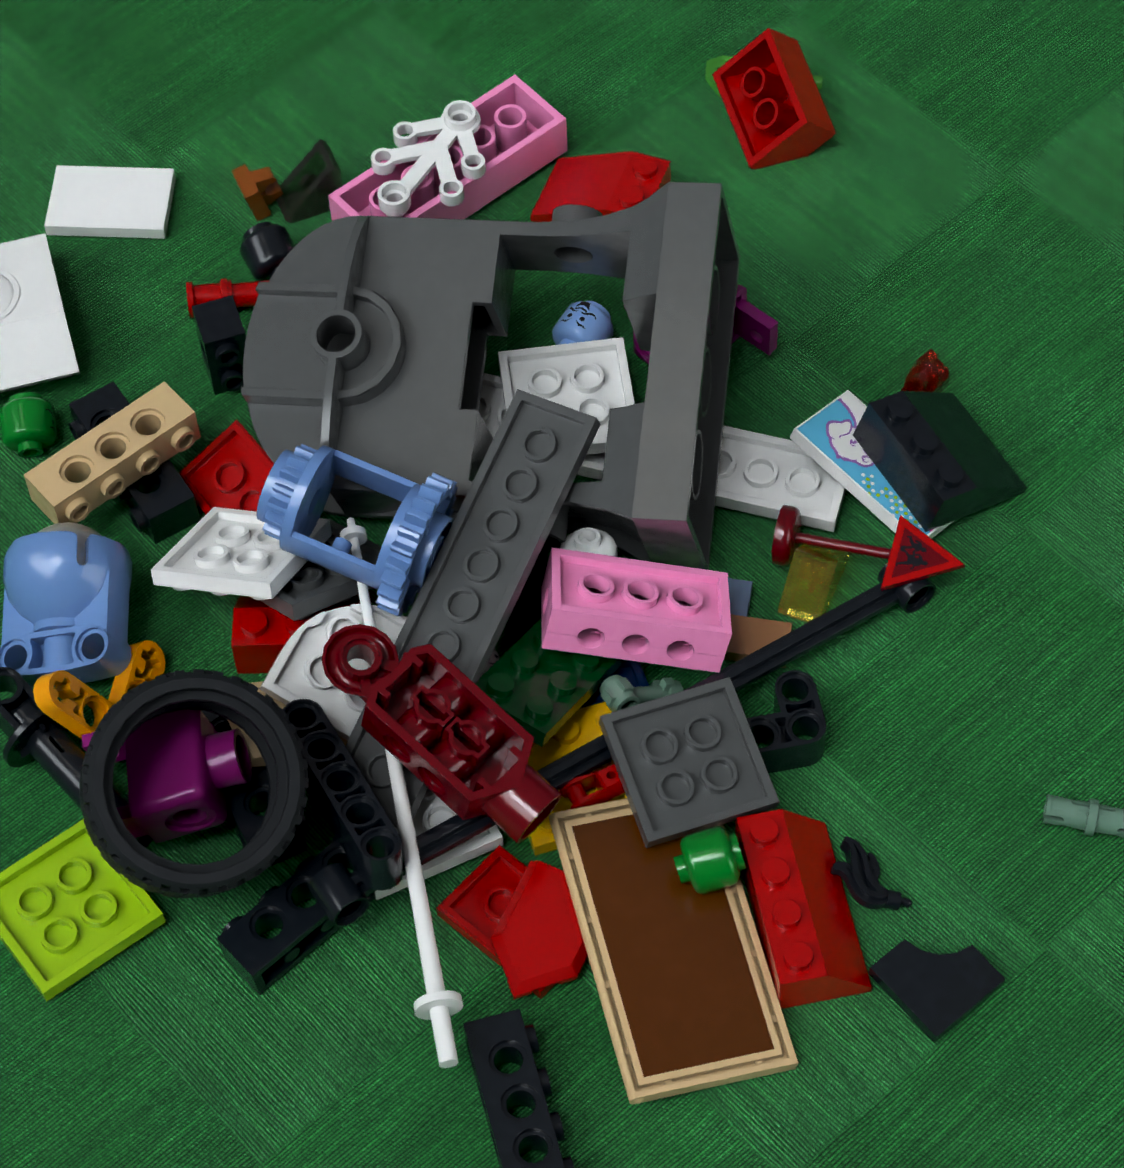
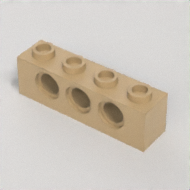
M165 381L25 473L24 478L31 500L54 524L65 522L78 523L82 521L91 511L107 500L118 497L125 488L143 476L152 474L162 463L177 453L189 449L196 440L201 438L196 413Z

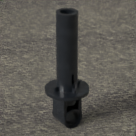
M0 667V693L5 691L14 693L11 698L0 700V728L9 737L3 750V759L11 767H21L36 760L81 809L79 783L86 753L67 733L68 729L38 708L34 700L33 689L14 669ZM113 783L112 788L116 808L129 805V799ZM149 835L135 838L145 848L153 841Z

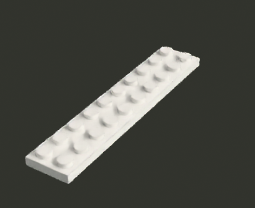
M484 373L479 413L493 439L506 414L501 377ZM723 425L715 506L772 519L778 518L783 505L794 506L801 513V525L834 532L846 488L792 440ZM605 453L586 455L577 475L602 480Z

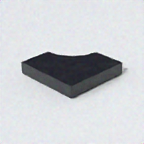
M906 939L873 964L868 972L934 1043L1003 986L1005 978L973 945L957 953L938 955L920 950Z

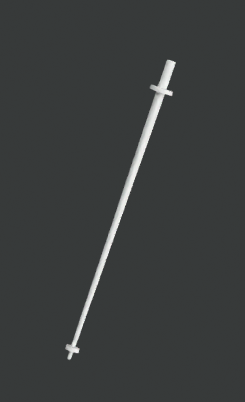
M349 517L347 519V527L341 530L340 537L352 544V555L362 559L360 545L367 541L366 529L356 525L355 519ZM357 581L364 625L375 627L368 586ZM385 749L426 994L416 999L413 1003L416 1017L420 1019L431 1020L439 1066L441 1068H450L459 1063L450 1016L458 1013L463 1008L462 996L456 991L445 990L402 763Z

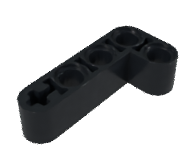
M790 670L781 674L775 683L774 713L747 718L756 743L768 745L765 748H758L768 773L816 764L824 753L826 721L815 682L805 672ZM789 697H797V698H800V699H802V700H800V701H791V700H788L787 698H789ZM808 735L811 736L812 739L803 740L798 738L797 736Z

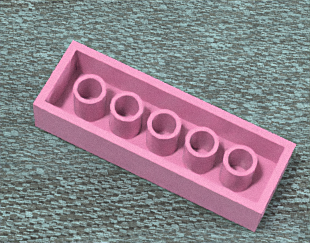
M513 75L471 103L479 112L481 119L480 128L473 135L478 152L485 157V174L479 179H468L463 176L461 170L463 153L458 140H456L448 151L456 177L463 184V202L457 206H446L440 201V179L435 166L412 193L411 207L402 217L466 219L567 152V119L518 76ZM438 134L418 137L417 144L433 141ZM382 160V161H380L379 163H385V162H388V161H387V160ZM416 161L396 164L395 170L391 174L384 176L374 173L371 167L329 194L331 220L348 216L388 217L379 208L378 189L387 181H401ZM471 164V165H469V166H470V167H475V166H478V165H477V164ZM449 191L447 193L453 194L456 193V191Z

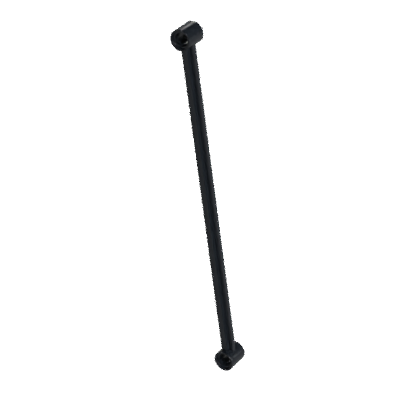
M886 564L877 577L880 584L686 690L730 677L735 691L738 692L896 604L906 613L919 610L933 597L936 586L929 578L881 591L887 567ZM601 735L537 770V772L557 790H560L572 779L591 773L613 759L605 738ZM486 814L466 820L455 815L418 835L416 840L421 866L493 827L496 823ZM403 858V876H404V875H406V870H405V864H404V858ZM333 863L324 867L313 876L308 885L309 891L335 927H344L358 920L369 908L370 901L367 895L376 891L367 887L362 882L356 870L350 873L343 863Z

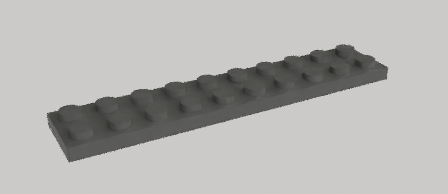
M517 389L394 644L399 662L402 659L403 653L408 652L410 648L432 644L472 682L476 684L481 678L601 425L596 417ZM364 706L345 747L392 824L398 828L385 748L361 726L365 710ZM402 764L412 819H414L428 787Z

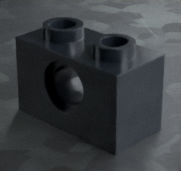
M233 296L192 306L202 358L214 394L218 395L228 391L240 390L241 387H244L243 358L246 334Z

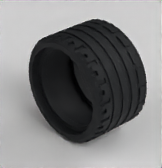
M194 669L193 672H185L184 670L174 671L156 676L154 680L145 681L128 691L121 697V700L116 704L114 703L98 724L82 764L79 783L80 807L86 830L94 846H97L104 860L118 874H122L129 879V882L152 893L156 892L168 897L202 898L213 896L236 888L261 874L281 856L295 836L296 828L300 826L307 803V797H305L306 789L309 788L307 759H303L301 751L304 750V747L299 739L293 723L289 724L284 718L287 714L268 694L263 696L257 691L258 687L249 684L233 675L231 678L223 676V672L204 669ZM187 709L207 711L225 717L245 731L257 745L265 761L269 779V799L262 824L246 846L238 853L224 860L206 864H184L159 857L135 839L125 827L117 811L112 785L114 764L118 752L135 730L145 722L163 713Z

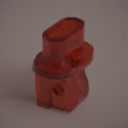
M930 349L919 357L911 367L901 391L934 392L947 380L949 376L948 367L944 366L938 359L937 354Z

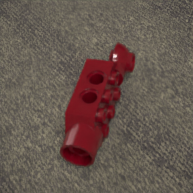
M357 624L343 627L335 632L324 645L321 660L327 678L334 687L346 694L359 696L366 703L361 726L460 818L466 820L486 814L519 844L537 829L559 803L562 793L528 763L534 737L432 644L410 648L408 652L403 653L402 659L399 662L396 646L387 634L375 627ZM352 659H363L371 667L366 670H357L351 667L348 662Z

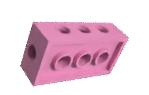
M551 548L541 586L542 648L720 673L732 636L728 573Z

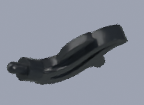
M844 837L840 849L845 854L846 862L838 861L833 864L830 870L831 874L839 875L843 878L853 898L860 905L869 909L888 908L898 910L900 906L910 907L912 905L911 899L902 897L901 892L886 889L878 883L880 866L872 853L866 854L864 848L853 838Z

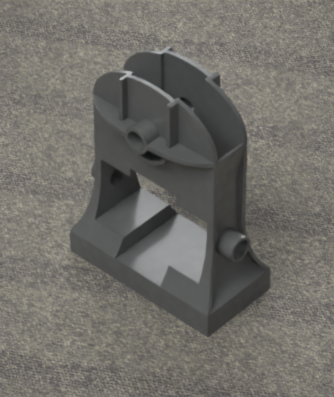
M668 182L642 202L608 215H602L598 210L584 205H562L553 210L551 222L348 216L320 226L304 237L287 254L269 282L259 281L256 287L259 295L247 330L243 358L244 387H241V393L248 403L252 424L260 444L273 463L276 462L284 450L288 449L294 452L297 445L301 446L303 444L316 450L326 445L420 485L422 483L425 484L427 477L431 476L434 472L457 482L456 487L458 489L455 494L457 498L452 507L454 511L451 515L455 519L493 441V437L479 413L488 336L508 335L515 271H558L624 278L623 303L640 349L650 351L645 402L610 409L602 481L572 484L542 549L560 548L561 543L566 541L567 533L571 534L576 530L590 527L607 532L614 538L617 549L634 557L636 560L709 570L741 257L722 183ZM335 475L329 497L322 512L343 517L393 519L402 502Z

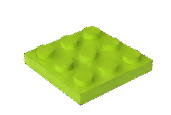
M84 819L0 872V939L46 1002L166 922L163 913L143 888L129 882V879L122 874H118L100 855L101 852L90 839L83 821Z

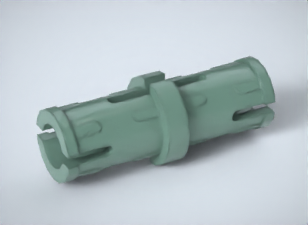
M1047 794L1042 823L1083 830V834L1093 836L1094 832L1124 838V809L1099 804V800L1089 798L1088 802Z

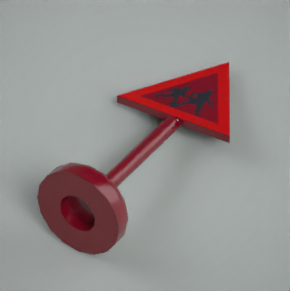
M783 505L780 509L773 536L772 563L775 565H789L795 557L798 543L888 559L881 591L965 568L964 563L901 515L891 549L800 533L801 513L797 507Z

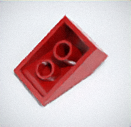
M634 151L558 158L530 215L531 221L551 222L553 210L558 206L568 204L588 206L598 210L602 215H608L632 207L649 198L666 183L671 182V161Z

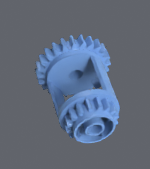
M301 444V446H296L294 452L286 449L277 458L263 486L256 515L259 521L265 523L262 531L266 535L278 539L282 550L377 589V595H379L376 600L377 608L402 617L403 613L407 612L409 605L413 604L416 594L420 592L454 522L451 515L454 511L452 507L457 498L455 494L458 487H456L457 482L434 472L431 476L427 477L425 484L422 483L420 485L326 445L316 450ZM335 475L402 502L385 536L376 565L348 554L352 544L342 537H336L332 546L310 538L329 497Z

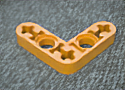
M151 640L129 645L132 654L130 663L121 674L115 676L108 700L65 670L55 671L37 678L33 688L34 700L43 713L82 739V735L95 732L104 715L114 703L116 704L121 700V697L127 693L128 689L132 690L145 681L149 682L154 680L156 676L164 674L166 665L165 655L161 647ZM85 704L92 709L94 714V724L92 727L84 718L83 710Z

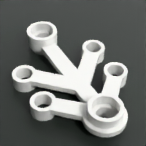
M457 100L445 107L441 117L413 123L408 121L399 122L393 127L394 144L398 148H378L372 152V170L374 173L382 176L391 174L395 170L396 164L416 161L401 181L390 180L379 187L377 192L379 208L388 217H402L411 207L412 193L435 166L440 179V201L446 206H457L463 202V184L456 177L448 151L456 140H458L463 153L461 158L463 176L468 179H479L485 174V157L478 152L473 135L479 130L481 119L479 112L473 104L468 101ZM438 134L433 141L417 144L418 137ZM382 160H387V161H388V162H385V163H379V161H382ZM477 164L478 166L470 167L469 165ZM456 191V193L448 194L447 192Z

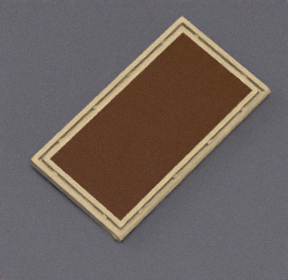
M627 798L550 814L548 818L629 1103L640 1104L796 1069L798 1060L741 879L733 886L704 895L698 894L694 890L691 881L681 884L673 857L682 854L680 843L683 837L646 848Z

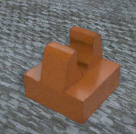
M246 164L232 170L231 172L257 222L270 216L271 212L268 205L283 194L271 168L264 167L250 172Z

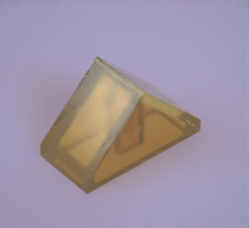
M804 544L796 548L779 603L778 613L805 622H810L825 614L849 560L850 553Z

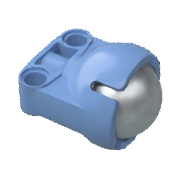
M71 522L53 524L41 529L37 533L14 540L4 557V603L0 667L16 670L30 687H34L37 678L60 670L71 673L83 683L94 682L121 674L129 665L132 656L131 647L128 644L129 592L132 581V561L129 551L121 543L100 535L92 528Z

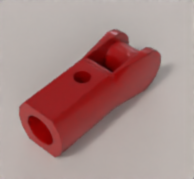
M614 763L595 772L576 777L559 790L562 793V797L569 798L572 804L570 809L605 803L625 794ZM596 787V792L587 795V790Z

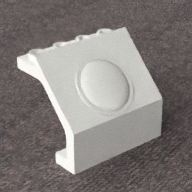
M46 233L0 243V393L80 374Z

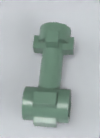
M612 675L605 679L600 686L601 697L612 712L684 691L681 683L673 680L672 677L653 680L651 686L633 687L626 677Z

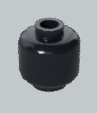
M262 222L246 231L239 251L256 281H265L271 279L279 264L295 247V244L284 226L271 224V222Z

